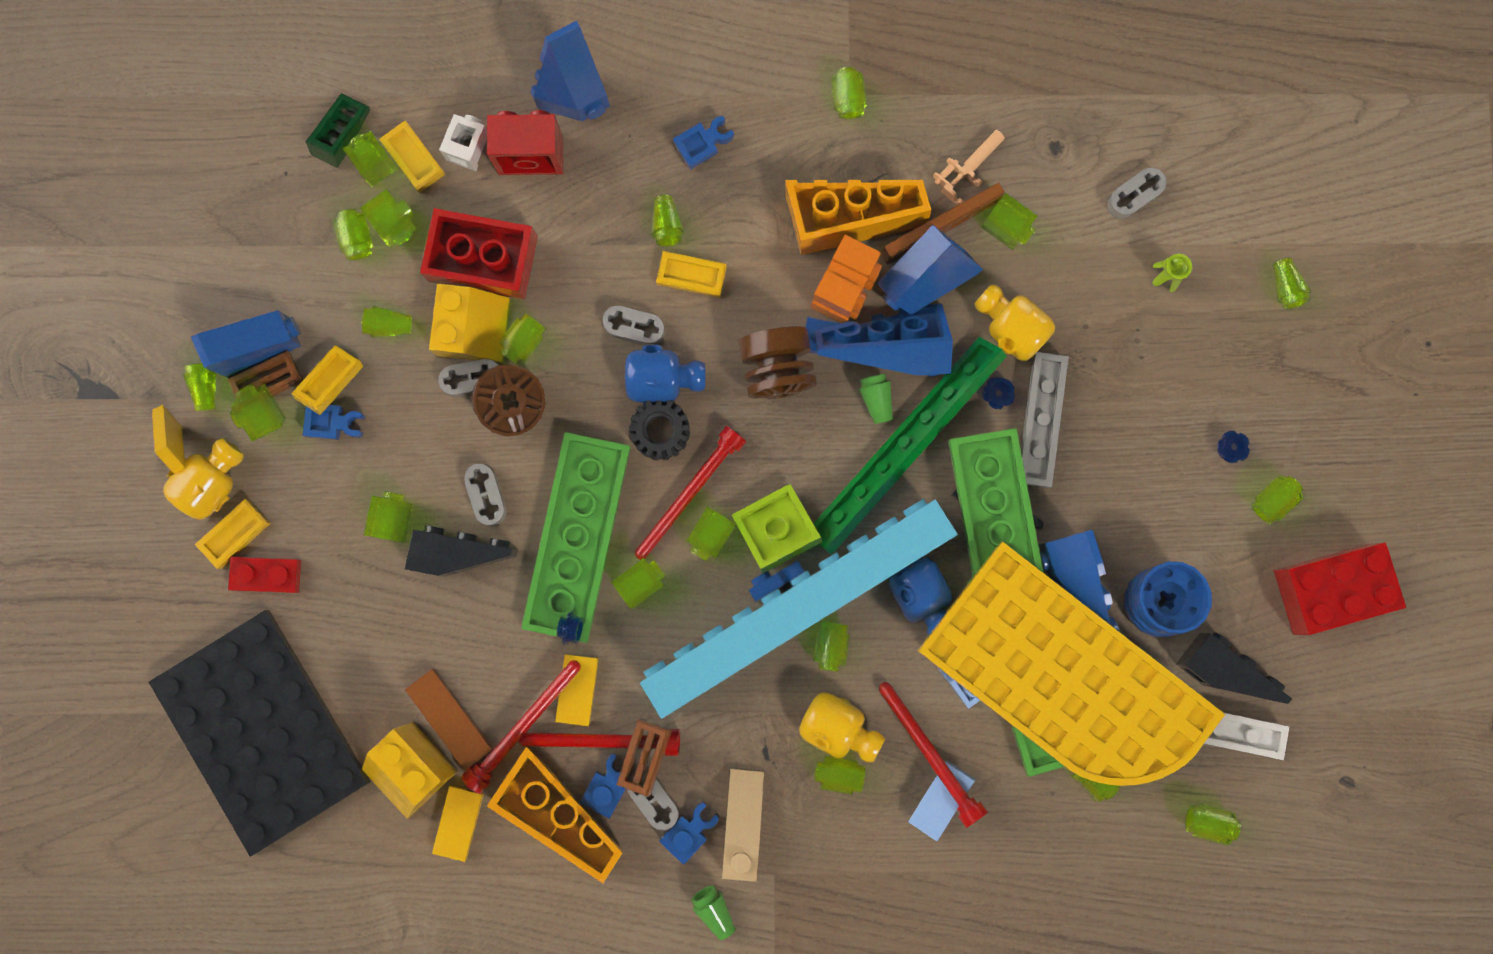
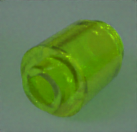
M853 67L839 69L837 74L831 78L834 110L838 112L840 119L859 118L864 115V108L867 106L863 73L856 71Z
M356 209L340 211L337 214L338 217L332 221L340 252L345 254L346 260L349 261L361 260L371 256L373 242L365 214L357 213Z
M524 313L521 319L517 318L499 341V344L503 347L500 353L515 364L519 359L526 363L544 339L542 334L546 328L534 318Z
M1279 475L1255 497V502L1251 505V508L1267 524L1271 525L1275 521H1281L1304 499L1302 494L1303 487L1295 478Z
M830 622L821 623V630L817 629L813 661L819 662L818 669L838 672L839 665L846 666L850 634H847L848 625Z
M824 756L823 762L817 761L814 782L820 783V790L853 795V792H862L865 779L864 765H858L855 760Z
M1199 804L1198 806L1191 805L1185 818V830L1192 833L1195 838L1229 846L1232 841L1238 839L1241 823L1232 811Z

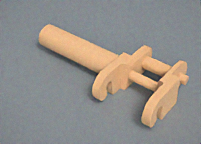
M995 130L963 163V167L958 164L959 162L956 159L948 158V166L940 174L936 172L933 174L934 182L943 187L941 192L955 205H959L964 201L961 198L957 199V193L953 190V187L961 178H967L976 187L981 186L982 180L975 178L974 171L1005 139L1004 135L1000 131ZM954 170L958 176L949 183L945 178Z

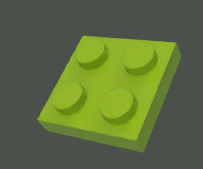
M791 484L732 514L762 573L822 543L818 531Z

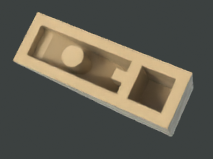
M730 769L722 879L757 882L764 771Z

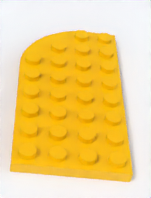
M1004 542L999 543L917 650L1068 770L1098 783L1119 786L1139 785L1164 778L1176 772L1197 754L1226 715Z

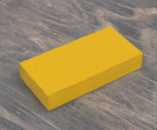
M406 120L379 138L419 193L445 175Z
M663 251L656 285L720 298L727 264Z
M334 345L291 394L294 399L321 415L363 368L360 360Z
M161 405L152 409L154 450L172 472L177 473L185 468L182 426L167 408Z
M244 499L195 545L217 569H222L230 561V557H235L271 523L250 500Z
M565 654L563 669L572 660L578 661L581 664V669L559 694L555 722L590 726L599 658Z
M454 785L449 786L432 854L463 862L467 860L484 793L477 794L470 789Z

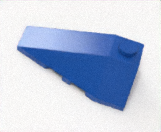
M577 20L546 36L540 54V60L543 65L541 69L536 70L535 78L538 82L531 87L530 91L537 108L581 122L587 118L592 120L603 115L606 108L610 107L608 97Z
M942 303L928 304L912 315L899 308V314L889 317H885L882 313L872 315L871 321L858 324L849 321L815 330L816 348L819 356L917 376H936L951 373L953 339Z
M1093 530L1075 533L1039 544L1043 572L1047 571L1050 579L1119 631L1114 617H1109L1107 610L1111 609L1113 602L1111 593L1106 591L1100 581V576L1106 574Z

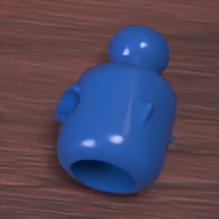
M645 345L642 347V350H634L626 357L625 389L627 397L634 402L643 403V405L646 404V401H651V403H656V401L667 403L669 400L674 401L677 399L680 388H688L694 392H700L705 389L706 369L705 363L702 361L680 364L679 356L675 352L662 350L660 345Z
M921 558L889 578L890 591L905 618L910 623L924 620L927 626V635L929 636L946 614L945 608L953 600L951 589L937 564L930 558Z

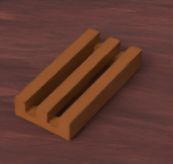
M286 350L227 379L241 409L246 410L304 380L298 372L299 369L296 363L292 360L291 352ZM285 362L286 367L241 389L239 388V384ZM291 374V377L286 378L246 399L244 398V396L282 377Z
M638 719L616 785L647 797L650 796L672 730L660 727V725L655 723H649L644 719ZM645 729L649 733L633 782H630L628 778ZM659 734V741L644 786H641L640 784L656 735Z

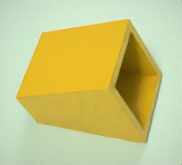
M414 722L392 729L367 753L362 767L364 773L406 819L410 818L458 772Z

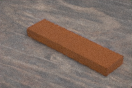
M998 182L885 245L881 255L886 264H891L903 257L932 225L946 233L998 204L1005 191Z

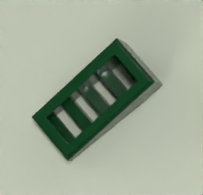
M341 93L305 141L310 154L338 168L370 112L369 106ZM343 109L355 114L353 118L342 113ZM338 120L346 124L347 126L344 128L336 124V122ZM332 132L338 135L339 137L336 139L330 136L329 134Z

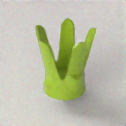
M1178 253L1166 258L1164 261L1153 264L1155 269L1164 268L1153 280V285L1159 286L1168 280H1172L1169 291L1174 292L1182 279L1187 278L1192 271V262L1189 257Z

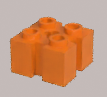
M844 235L814 293L811 309L841 324L848 322L850 317L856 320L867 297V294L863 293L864 289L871 291L883 266L877 263L881 252Z

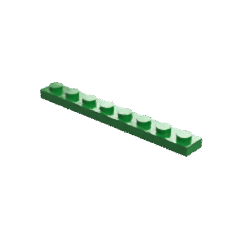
M980 336L953 365L951 373L945 374L813 523L822 539V543L818 544L830 555L834 553L1007 356L1003 349Z

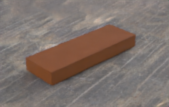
M431 669L405 689L464 771L494 749L435 669Z

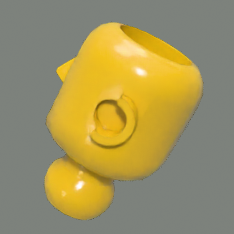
M991 284L974 303L980 313L988 314L994 319L989 326V332L991 337L998 343L999 348L1003 349L1005 353L1011 354L1017 360L1027 361L1032 358L1055 331L1054 321L1028 297L1018 295L1009 301L1004 297L1002 289L997 285Z
M225 438L217 440L213 444L212 452L208 457L201 454H193L185 459V468L180 472L174 473L171 470L166 476L169 479L163 488L164 496L178 510L197 520L210 516L214 511L218 512L222 505L230 499L228 494L233 488V479L227 472L231 467L237 466L242 462L244 453Z
M828 692L819 693L813 699L799 727L800 736L803 740L835 758L845 757L851 749L857 752L863 761L873 763L885 741L884 736L880 732L875 730L868 731L862 727L865 718L860 709L852 705L847 699L839 698Z

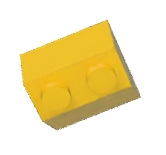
M437 284L429 350L437 357L475 361L490 359L495 363H503L510 298L472 287Z

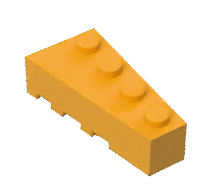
M785 180L786 200L801 255L838 247L844 235L861 242L916 229L927 223L930 219L931 207L923 180H879L878 183H861V180H848V183H827V180H814V183H797V180Z
M530 747L524 749L487 805L488 808L601 883H604L623 853L620 846Z

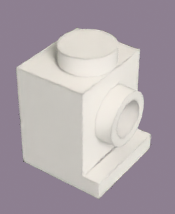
M453 115L439 149L446 161L477 171V163L487 141V129L483 125L484 122L472 115H465L464 118ZM472 139L469 147L463 145L464 141Z

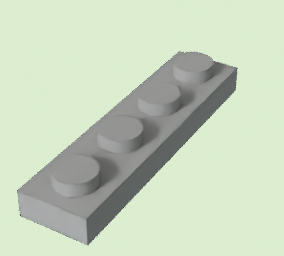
M1037 352L1033 356L1021 443V455L1026 482L1030 486L1052 487L1069 356Z

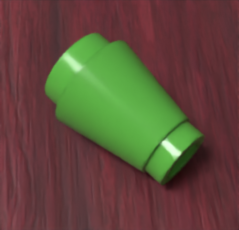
M885 373L860 379L861 388L858 389L871 418H873L874 424L892 420L891 380L887 381Z
M710 885L701 889L692 897L691 902L694 905L692 910L712 933L716 935L718 940H724L735 932L736 928L733 925L721 890H717L714 885Z

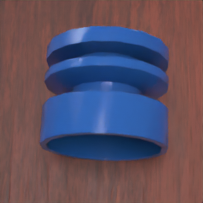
M1168 561L1139 572L1129 582L1124 593V608L1130 622L1139 631L1152 637H1168L1197 629L1207 619L1212 607V592L1206 578L1195 567L1184 562ZM1161 596H1165L1167 600L1164 602L1163 607L1158 605Z

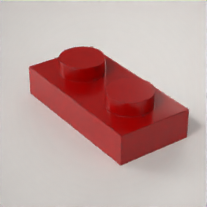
M230 557L228 590L299 593L301 560Z

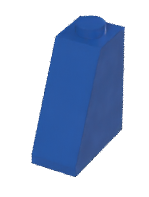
M932 225L877 284L886 293L882 298L891 308L896 311L902 308L912 315L978 275L983 268L963 247L935 225Z
M279 310L191 336L203 367L227 378H231L286 350L290 352L301 347L297 337L301 335L298 324L293 317H288Z

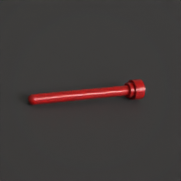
M726 425L718 435L720 439L717 441L719 446L635 550V557L637 559L644 560L647 558L728 454L733 455L735 451L739 452L747 441Z
M572 660L566 665L482 763L469 766L462 774L461 779L468 788L477 794H482L491 784L490 778L493 776L491 772L580 671L581 664L578 661Z
M882 682L879 685V692L958 804L957 810L960 813L958 818L965 828H968L989 812L981 801L977 803L974 797L970 799L891 684Z
M671 729L672 732L667 743L665 756H679L680 729ZM525 733L518 743L521 746L629 748L632 735ZM659 734L656 735L652 749H656L660 737ZM642 735L638 749L644 748L648 735Z

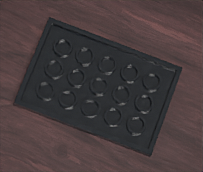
M264 610L148 682L250 857L371 782L362 770L359 760L270 610Z

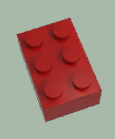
M433 208L420 273L428 282L472 287L497 295L525 300L538 236L533 227L529 225Z
M1386 542L1365 544L1273 570L1293 635H1312L1407 608Z

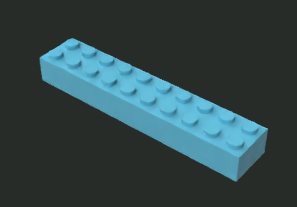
M923 498L903 511L906 516L904 519L898 522L894 516L876 527L875 531L878 535L869 540L865 534L847 545L849 553L841 558L836 552L818 563L821 570L812 576L807 570L789 581L792 588L783 594L779 589H776L760 599L764 604L762 607L753 612L750 607H747L731 617L735 622L733 625L726 629L718 625L702 635L705 642L699 646L694 647L691 642L673 653L676 660L666 665L662 660L644 671L643 673L646 678L640 682V685L660 718L662 719L958 535L936 499L927 504Z

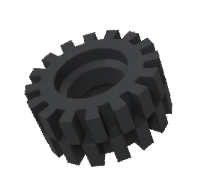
M670 400L667 403H662V401H656V403L646 401L645 405L639 406L636 409L637 412L635 415L632 414L630 419L629 432L633 444L642 455L652 460H669L672 456L676 457L682 449H685L690 437V425L686 414L679 405H675ZM658 417L668 419L673 426L671 437L664 442H655L647 434L648 424Z

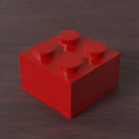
M535 110L530 112V115H517L512 111H499L497 115H487V155L498 175L564 174L563 134L555 114H550L543 110Z

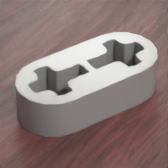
M1147 168L1118 187L1108 198L1107 209L1109 213L1115 218L1126 219L1156 199L1166 187L1164 173L1156 168ZM1153 179L1156 182L1153 188H1148L1144 192H1141L1139 189L1146 180L1150 181ZM1129 195L1134 197L1127 207L1123 206L1120 208L1117 205L1120 198L1125 199Z
M613 306L605 311L603 315L605 330L615 338L642 345H657L665 335L662 320L654 314L623 306ZM618 314H622L623 320L632 324L631 327L620 325L618 330H614L613 324L609 321L611 318L616 319ZM649 322H653L655 329L659 331L657 334L652 333L650 338L645 337L643 330L636 329L637 325L648 327Z
M481 359L450 365L440 372L438 377L439 386L446 394L453 397L471 395L475 382L478 380L474 379V376L483 374L485 367L490 369L497 364L490 359ZM453 373H456L460 378L468 377L467 381L458 383L457 389L447 384V381L452 379Z
M474 464L469 467L464 476L474 515L482 524L496 526L502 523L507 513L497 475L487 465ZM478 471H481L484 475H489V479L484 481L487 492L483 493L480 485L473 484V479L477 478ZM487 497H489L491 505L499 507V511L494 513L495 518L492 520L489 516L482 514V511L487 509L485 502Z
M645 770L642 778L643 781L646 780L648 770ZM635 773L629 779L630 782H633ZM656 778L652 790L654 797L651 799L628 789L630 797L654 828L668 830L675 825L679 816V808L658 778ZM656 800L663 809L668 806L671 808L672 811L669 814L670 821L666 822L663 818L658 821L655 818L658 810L653 803Z

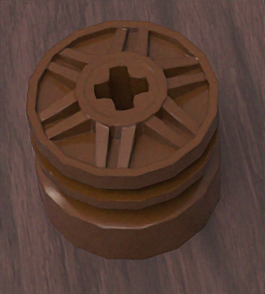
M802 326L779 327L755 332L739 339L742 363L758 365V368L745 374V381L758 382L747 387L748 398L781 399L797 395L817 385L815 375L805 374L814 369L813 362L797 361V358L809 353L811 350L807 328Z
M511 364L496 365L483 372L475 382L471 395L473 410L481 424L492 433L502 436H517L533 429L542 418L546 405L544 389L538 378L529 370ZM511 391H514V399L518 401L515 407L509 406L507 410L503 409L504 402L500 400V396L502 393L508 395Z

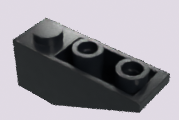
M425 525L423 531L413 529L405 570L445 577L517 557L518 550L509 548V541L490 538L489 544L476 542L477 535L457 531L456 538L444 536L445 529Z
M1216 632L1213 635L1211 633H1199L1176 663L1177 666L1203 686L1289 704L1292 700L1290 696L1283 692L1285 686L1280 681L1270 675L1267 677L1263 676L1256 670L1258 664L1244 654L1238 656L1229 648L1232 644Z

